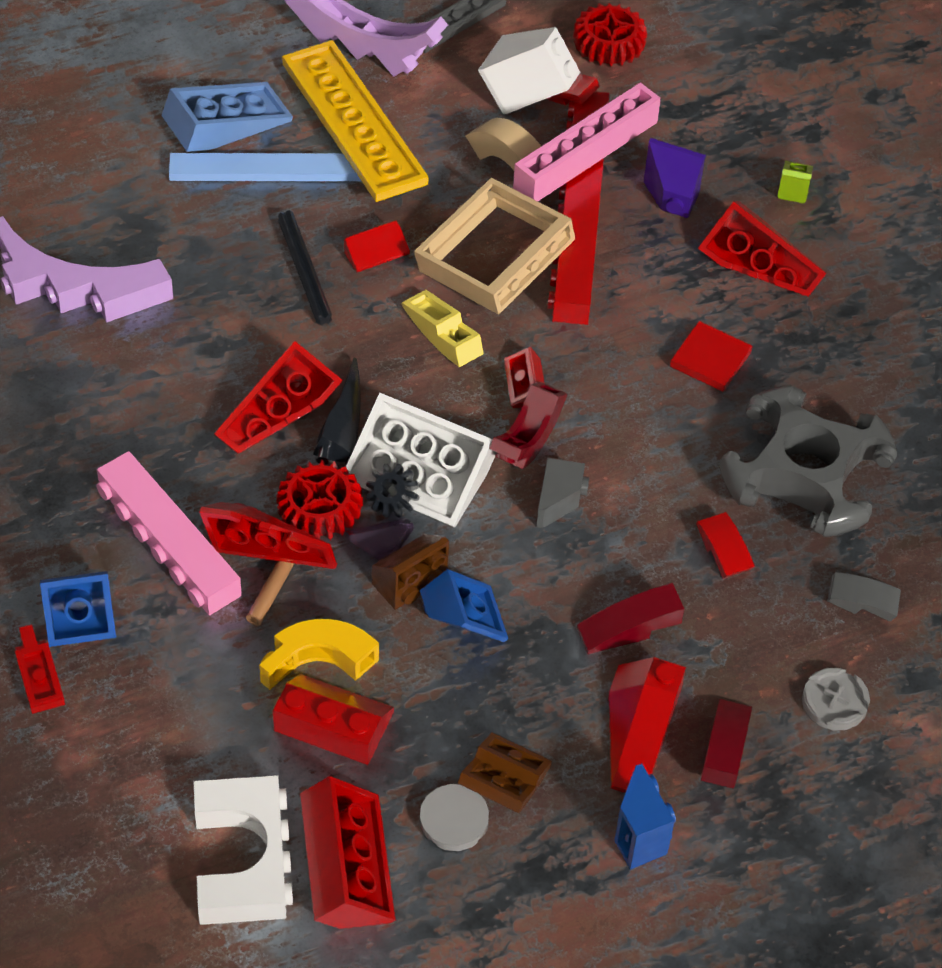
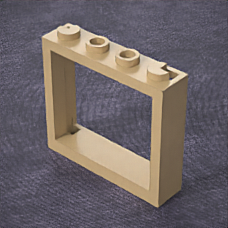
M490 178L453 215L442 223L432 235L422 242L414 253L420 272L499 315L575 240V234L571 218ZM496 207H499L544 232L487 286L443 262L442 259Z

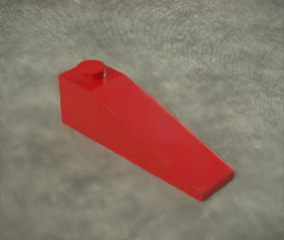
M740 201L732 202L698 247L699 250L722 267L775 284L807 297L811 295L827 274V272Z

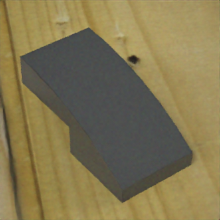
M835 572L831 577L827 602L853 614L864 609L887 621H892L898 614L901 589L867 577Z

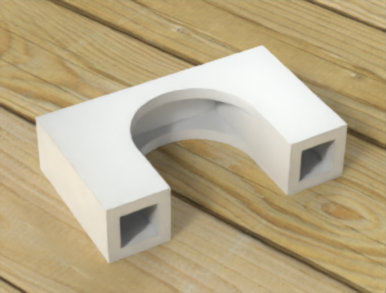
M278 775L194 781L197 829L219 827L247 828L258 834L267 847L260 861L248 870L232 874L197 876L200 925L286 919V905H293L292 883H284V873L291 872L290 851H282V841H289L288 819L281 820L280 810H287L286 788L279 789Z

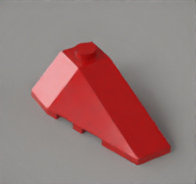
M294 341L217 429L214 435L235 453L240 454L323 405L343 380Z
M219 502L202 506L199 511L211 543L218 553L336 569L337 562L331 544L252 506L242 503Z
M655 657L618 665L608 694L611 789L626 793L635 766L643 764L648 775L653 774L682 689L686 667Z

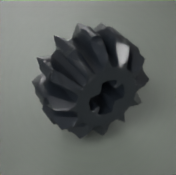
M384 464V474L382 475L374 470L372 474L376 481L366 482V486L373 490L366 495L368 501H374L371 508L375 512L382 510V515L385 518H389L392 512H394L396 517H402L403 507L410 512L413 511V506L409 501H418L420 498L418 494L412 492L420 487L418 481L412 480L414 473L411 470L404 472L401 464H397L393 471L388 464ZM392 485L397 491L395 496H392L388 491Z

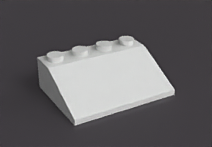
M379 393L346 468L349 474H355L357 483L360 484L361 488L371 492L373 490L366 486V482L376 481L372 474L374 470L382 475L384 474V464H388L392 471L397 464H401L404 472L411 470L414 473L412 480L418 481L420 484L418 489L412 491L420 496L419 500L409 501L413 506V510L455 528L487 476L497 452L489 449L493 439ZM392 485L388 491L392 496H395L397 491Z

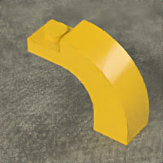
M312 619L293 624L274 636L275 652L270 651L259 664L260 682L271 690L295 668L313 661L334 664L356 681L379 661V642L362 629L339 620Z

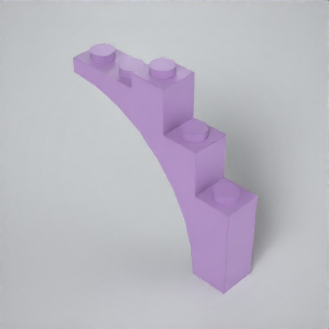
M284 0L320 43L325 42L329 38L333 41L339 38L356 60L365 55L372 57L375 54L393 77L403 71L405 74L411 72L418 65L416 60L423 53L427 45L430 48L436 45L443 38L440 33L448 26L441 16L428 22L414 24L391 22L365 13L344 0Z
M3 216L0 217V250L2 252L0 255L4 277L0 278V283L6 295L11 294L16 305L43 295H47L51 304L56 303L60 313L92 303L95 312H101L107 323L173 299L172 279L160 259L120 267H93L65 262L46 255L27 244L12 230Z

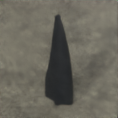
M355 357L352 360L342 392L319 433L313 455L317 456L316 461L318 463L321 460L324 461L325 465L329 463V460L338 462L349 461L356 446L360 423L361 393L358 362Z

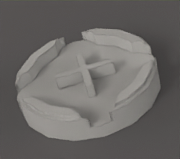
M824 668L813 673L805 684L802 703L803 709L809 718L819 726L833 731L848 730L857 726L865 718L870 703L868 688L857 675L854 674L853 677L841 668Z
M448 784L437 787L426 796L421 805L420 826L422 832L429 841L431 840L436 843L437 847L443 850L461 851L472 848L485 835L488 829L489 809L485 799L480 794L462 785Z

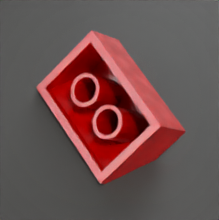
M300 674L286 683L273 709L274 731L369 765L394 713V707Z

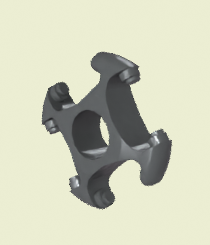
M795 384L771 388L754 395L747 406L746 413L748 417L754 420L763 419L769 422L774 427L775 435L758 458L752 462L744 463L739 454L733 451H728L720 460L719 469L721 476L739 506L742 504L747 507H754L759 494L791 502L815 513L810 528L814 529V532L823 535V537L845 534L865 525L872 514V505L864 500L848 502L843 497L842 485L855 466L864 460L875 461L884 468L893 465L898 455L897 448L884 422L876 414L874 416L868 413H861L856 427L823 419L801 408L807 393L803 392L800 388L794 387ZM806 453L820 458L828 466L818 469L806 468L796 464L788 456Z

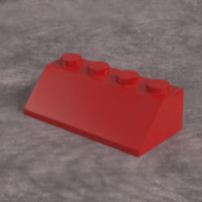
M328 776L300 793L314 921L339 929L392 923L396 920L379 795Z

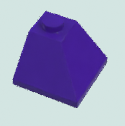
M650 138L643 182L661 210L688 218L700 193L706 155Z

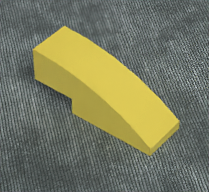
M424 290L402 302L404 310L426 338L458 367L484 354L480 334L462 322L459 311L428 290Z

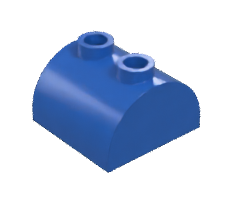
M108 571L40 580L49 647L116 638Z

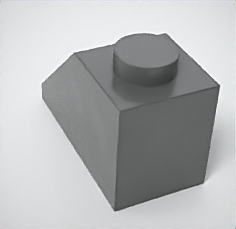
M547 458L538 508L537 527L544 528L579 508L580 496H587L590 477L584 476L585 463Z

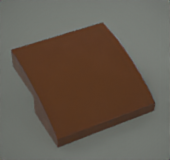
M491 732L478 746L475 758L461 772L458 784L520 813L541 784L551 767L552 761Z

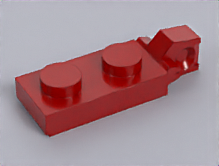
M32 624L19 627L23 645L15 647V655L31 713L34 714L65 705L48 642L36 640Z

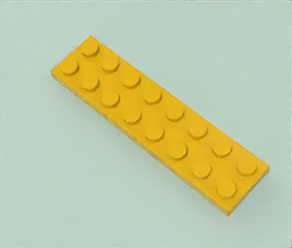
M333 40L282 56L283 66L375 202L429 185L427 173Z

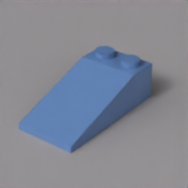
M267 82L170 88L162 112V117L187 152L212 150L291 122L293 119L291 113Z

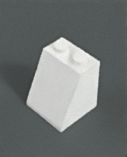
M556 27L502 35L478 69L502 114L511 113L569 90L580 73L577 64L574 62Z

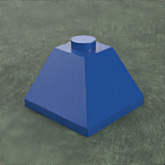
M447 569L420 590L424 602L423 608L429 618L501 642L509 639L490 585Z

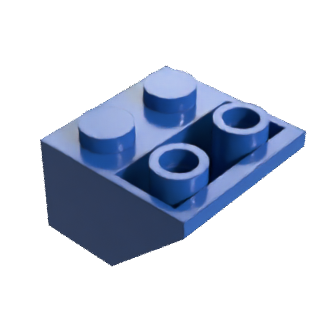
M643 764L635 766L620 807L614 839L629 869L667 855L674 823L676 822L672 806L668 802L664 803L659 794L660 790L656 778L652 774L648 775Z

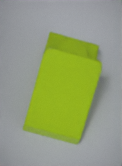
M785 161L778 198L805 203L813 166Z

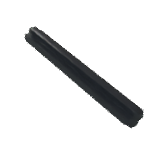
M290 210L286 212L281 211L278 214V222L316 323L321 326L329 324L332 321V313L295 216Z

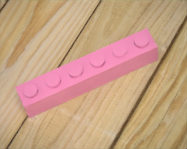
M642 83L632 87L515 163L513 189L536 201L541 200L656 124L661 98Z
M130 451L97 469L99 483L96 484V487L101 497L105 501L109 499L113 503L119 518L122 521L127 520L131 524L137 539L141 543L146 542L150 546L155 560L159 564L164 563L168 567L173 581L178 586L183 585L186 588L190 600L197 608L201 606L210 616L242 596L241 581L238 574Z

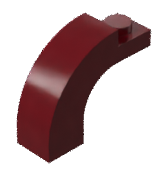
M542 382L531 384L522 409L511 428L506 433L493 437L489 449L497 452L495 457L521 469L526 468L536 458L549 438L568 394Z

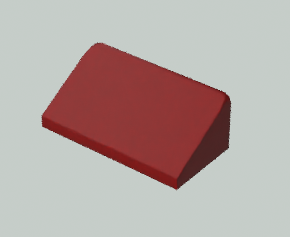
M396 220L344 239V254L357 273L410 254L400 225Z
M531 347L504 358L512 408H522L531 384L545 383L541 359Z

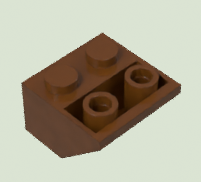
M421 535L372 565V585L394 610L404 604L409 605L413 603L421 594L420 590L448 569L449 540L445 536Z

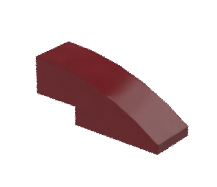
M669 583L628 597L595 613L577 624V630L589 655L650 639L651 631L682 624L684 606L674 584Z
M719 699L700 781L735 788L752 706Z

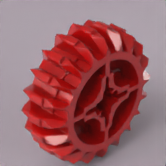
M598 3L596 8L589 6L587 11L581 12L574 25L573 39L576 50L581 52L582 57H588L590 63L598 61L600 66L603 63L609 64L610 67L616 63L623 66L625 61L632 63L633 59L639 58L641 52L644 51L647 27L644 24V19L639 18V12H631L630 7L624 9L621 8L620 4L611 6L608 3L607 6H602Z
M323 460L320 461L319 465L314 466L309 461L307 468L297 465L295 473L287 472L286 481H280L276 500L278 514L282 517V521L319 539L321 536L326 535L331 541L335 532L343 536L345 527L353 529L354 520H358L361 515L363 506L362 488L357 483L355 474H349L346 466L338 469L335 461L330 466H325ZM338 493L344 497L342 504L337 502L336 495ZM298 497L303 499L304 505L301 508L295 503Z

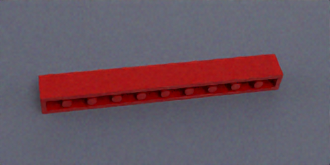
M595 91L583 104L569 101L568 118H573V121H567L566 130L608 104L610 93ZM604 158L560 187L559 200H565L564 204H558V212L571 218L575 240L552 262V264L558 265V269L551 270L550 286L556 287L555 291H549L548 309H553L552 322L588 325Z

